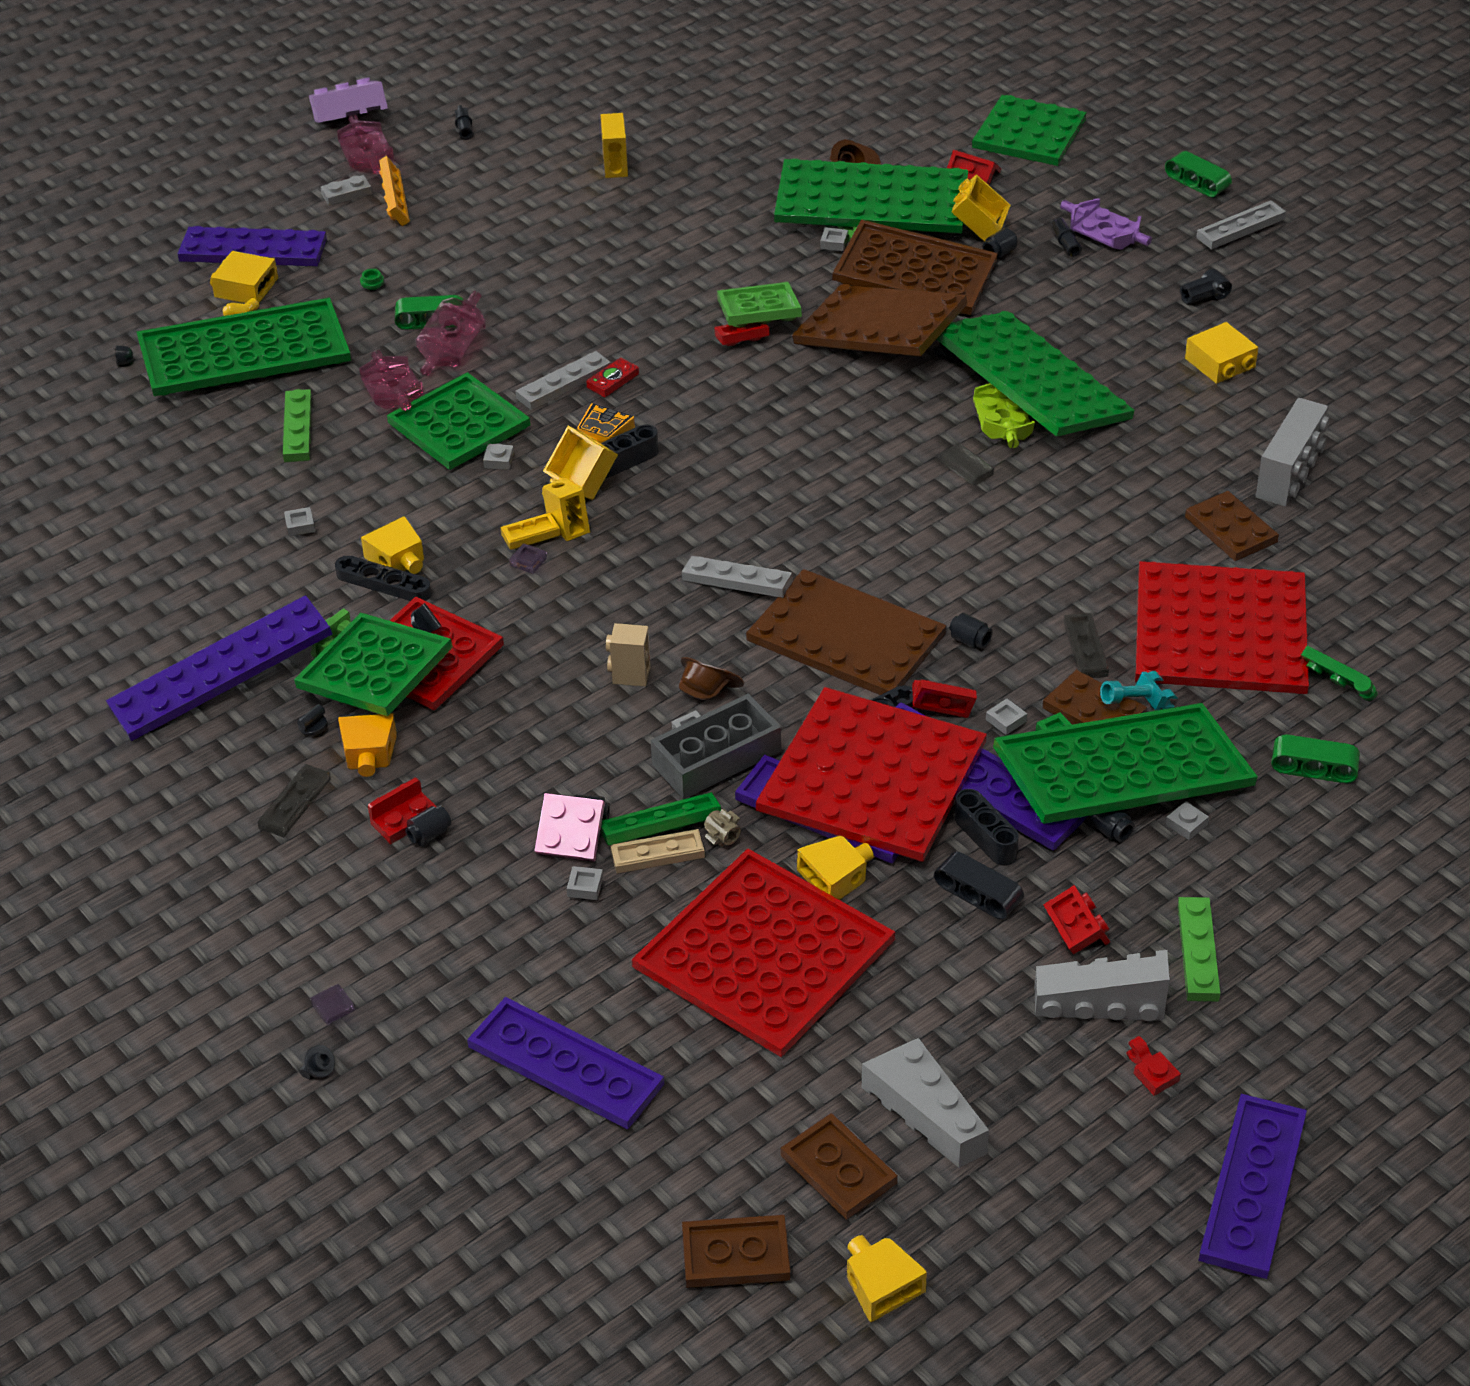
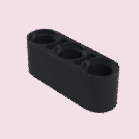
M649 424L640 425L602 442L601 444L618 454L606 478L657 456V428Z
M964 789L958 792L955 804V822L993 862L998 865L1014 863L1018 853L1019 834L1017 830L977 790Z
M954 851L933 874L936 883L941 888L997 919L1006 918L1024 898V892L1018 883L959 851Z

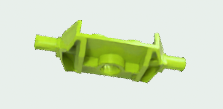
M991 383L975 388L973 395L974 404L982 432L989 438L1007 440L1010 448H1012V445L1013 448H1016L1019 445L1018 440H1024L1033 433L1035 422H1030L1028 413Z

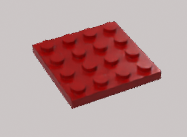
M415 597L389 621L413 628L411 613L425 603L442 625L431 633L451 639L453 648L406 696L435 711L504 645L502 636Z

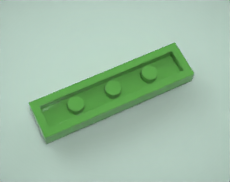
M311 389L285 391L284 462L310 460Z
M1178 897L1177 906L1187 1001L1219 1002L1220 986L1210 898Z

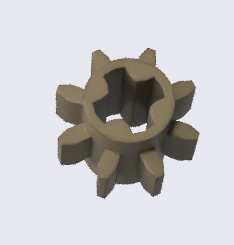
M724 808L721 811H713L708 815L704 823V829L708 831L705 838L713 845L718 844L721 847L724 844H733L741 833V827L737 825L740 818L731 810L727 812Z

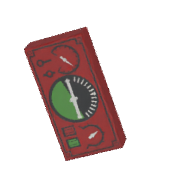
M620 357L586 381L587 388L603 397H607L639 374V367Z

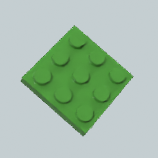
M789 282L717 291L718 302L729 326L743 327L747 323L755 322L758 324H768L771 320L792 321L795 317H802L801 306Z

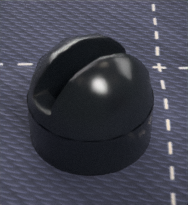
M123 345L115 347L116 365H127L132 362L133 351L131 348Z

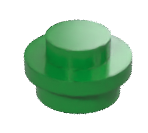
M367 269L362 272L360 284L368 290H376L384 284V277L377 269Z

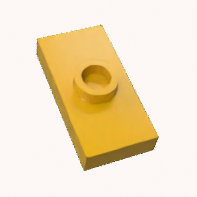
M551 513L500 527L501 535L510 550L560 536V528Z

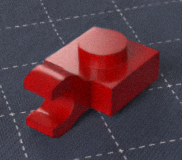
M1140 1036L1129 1041L1128 1044L1132 1049L1127 1051L1126 1054L1136 1064L1133 1074L1154 1096L1180 1081L1181 1073L1161 1052L1152 1056L1148 1045Z

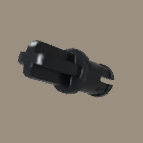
M462 105L457 106L458 109L455 110V126L459 130L460 138L469 140L473 136L471 128L472 118L469 116L467 107L462 108Z
M1063 218L1054 219L1052 221V228L1057 235L1058 243L1064 246L1069 256H1077L1082 251V247L1075 238L1074 230L1069 229Z

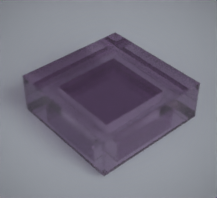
M523 543L509 559L510 566L534 574L547 559V554L542 549Z
M339 984L310 998L312 1006L327 1025L355 1011L353 1002Z

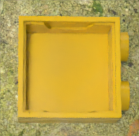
M623 113L600 114L605 178L628 177Z
M977 174L971 180H964L958 188L960 192L953 200L955 204L952 213L985 241L986 238L1002 229L1011 205Z
M231 251L215 273L211 275L210 285L213 287L214 297L246 303L251 298H255L260 303L278 279L276 261L274 258ZM264 277L270 278V280L266 282L265 287L262 288L260 293L258 294V286L260 282H263Z
M1225 322L1187 338L1185 359L1217 384L1255 368L1258 346L1229 323Z
M567 426L543 472L551 476L550 482L567 478L583 489L584 497L593 500L618 454L584 432Z

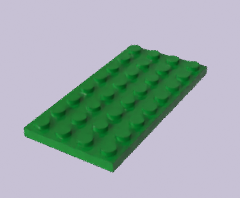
M796 158L784 159L774 212V222L858 227L860 221L865 220L902 230L962 233L963 222L952 213V209L955 204L953 200L960 192L958 190L959 186L964 180L968 179V169L868 164L865 162L812 161Z
M330 298L136 331L153 397L351 361L350 351Z
M1002 311L997 314L982 315L981 317L951 322L936 339L1056 437L1133 418L1135 410L1126 404L1123 399L1113 394L1108 387L1095 380L1091 374L1086 373L1077 366L1076 362L1068 359L1059 349L1050 345L1045 338L1032 331L1028 325L1014 317V314L1011 312Z
M1203 703L996 737L993 743V748L1043 824L1255 786L1258 778Z

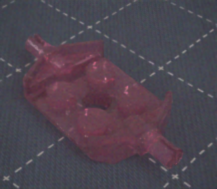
M351 115L349 117L350 124L337 131L339 144L349 166L358 171L372 168L374 174H377V171L379 174L381 170L379 160L385 156L392 160L394 157L393 147H389L382 132L381 122L359 121L357 115H354V118Z
M473 291L468 300H460L453 297L442 300L418 335L416 347L427 360L420 369L423 375L429 376L437 365L460 366L462 356L480 329L486 328V320L482 312L475 307L482 297L479 292L476 294V291ZM454 325L457 329L455 331H447L445 327Z
M377 350V354L373 351L371 354L373 360L360 367L359 371L361 380L375 405L384 409L400 405L403 411H406V408L410 410L412 407L411 402L420 398L424 390L422 380L418 382L409 367L408 357H383L381 351Z

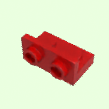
M415 777L369 803L368 810L371 825L390 844H393L407 836L405 832L407 820L430 806L436 807V805L422 793L421 782Z
M1075 885L1043 904L1073 955L1099 938L1105 946L1111 943L1106 935V932L1110 929L1100 914L1095 917L1092 910L1097 908L1087 892L1081 895Z

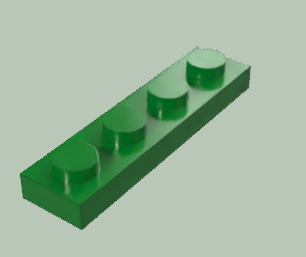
M710 792L602 820L600 832L608 846L640 837H651L659 832L670 829L678 830L686 825L705 822L710 813L716 810L721 811V805L713 793Z

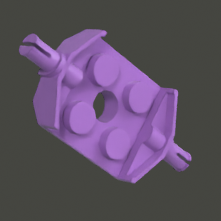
M1099 198L1079 204H1073L1064 200L1060 205V209L1071 213L1070 229L1112 248L1122 250L1136 241L1148 246L1152 241V237L1139 231L1141 216H1138V220L1133 222L1126 217L1099 207Z

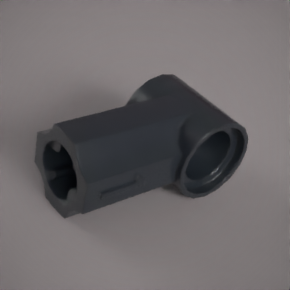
M1214 268L1207 270L1200 279L1180 286L1182 301L1186 305L1212 296L1215 299L1221 300L1226 298L1232 290V283Z

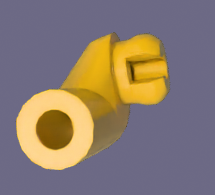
M251 298L245 304L228 303L223 308V315L255 311L259 308V302L255 298Z

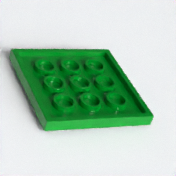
M1001 95L973 138L972 148L1058 166L1084 124L1086 112L1079 111L1076 108H1064L1055 104L1040 103L1032 99L1025 100L1012 95Z
M468 372L387 415L388 423L449 470L486 451L487 445L498 444L531 426L530 417Z
M360 613L294 679L297 689L388 717L453 646L450 638Z

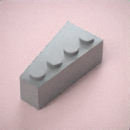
M1167 950L1156 951V956L1141 958L1140 953L1127 955V960L1108 962L1107 957L1098 958L1089 965L1082 966L1078 961L1036 966L1034 986L1035 1016L1164 1021L1169 986Z
M919 1038L862 1063V1089L868 1094L873 1093L880 1098L881 1104L890 1112L894 1110L903 1117L905 1124L913 1131L918 1130L928 1138V1143L958 1168L987 1155L988 1128Z

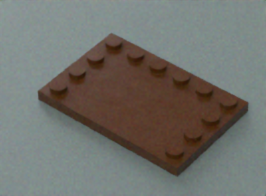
M861 220L833 271L832 280L853 286L966 295L968 304L960 314L971 315L994 268L998 253Z
M842 284L792 334L794 344L921 356L968 304L966 295L955 293H934Z
M803 569L795 577L784 597H777L746 632V640L863 689L882 695L895 687L903 686L944 637L947 625Z

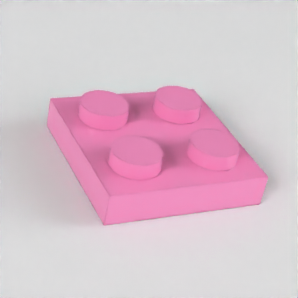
M545 793L535 845L536 854L595 861L605 806L604 801Z

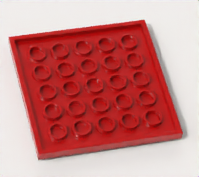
M1139 561L1135 682L1138 681L1142 672L1156 671L1163 679V681H1154L1158 684L1296 694L1308 693V667L1306 666L1308 661L1304 660L1301 655L1307 646L1305 572Z
M824 687L756 800V811L834 835L843 836L860 843H867L870 846L923 862L956 800L957 793L961 791L986 743L987 734Z
M747 848L632 958V967L782 1058L895 940V931Z

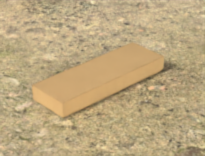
M698 829L610 845L616 874L705 858V850Z

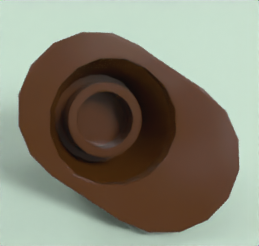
M847 139L840 140L833 145L829 158L831 162L844 161L847 163L865 162L868 164H881L878 154L873 149Z
M681 658L680 662L685 669L679 683V689L694 698L701 700L716 697L724 687L740 688L745 683L741 677L728 670L710 666L692 658Z

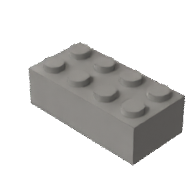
M1298 397L1261 457L1256 498L1286 507L1291 497L1295 498L1297 496L1300 482L1304 483L1306 481L1309 467H1314L1318 452L1322 453L1325 448L1327 439L1323 435L1327 431L1330 418L1327 417L1328 406Z

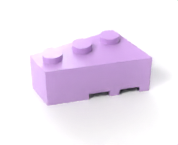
M368 77L356 80L357 84L349 86L348 82L337 84L334 90L328 91L327 87L315 89V94L309 95L315 122L320 123L353 114H363L379 108L381 110L387 109L382 82L370 81Z

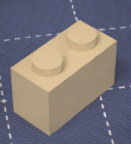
M614 623L612 635L608 634L606 638V651L611 653L608 657L607 670L612 672L613 684L646 686L651 667L648 626Z

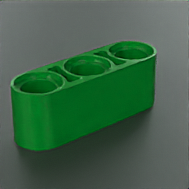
M1182 151L1165 163V171L1170 178L1208 197H1215L1232 184V178L1228 171L1187 151Z
M458 295L405 297L399 299L395 304V324L401 329L458 327L465 322V300Z
M1281 735L1274 741L1271 765L1274 770L1282 774L1350 783L1356 780L1358 776L1360 751L1351 744L1294 735Z

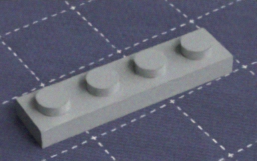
M1270 200L1197 230L1196 238L1210 249H1214L1284 220L1286 211Z
M597 351L592 352L516 390V399L530 410H533L585 384L588 379L609 366L611 362Z
M691 556L681 572L683 581L782 598L793 582L792 572Z

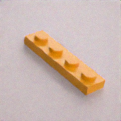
M385 156L379 160L381 167L379 173L383 178L382 187L386 194L384 196L388 205L386 211L393 221L397 220L404 226L410 220L401 173L394 163Z

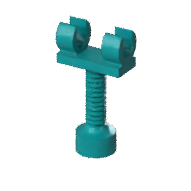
M1156 671L1142 672L1135 686H1122L1119 681H1105L1100 689V696L1105 704H1118L1123 698L1145 697L1155 710H1160V708H1173L1174 705L1169 699H1178L1171 689L1162 691L1154 682L1157 680L1163 681Z

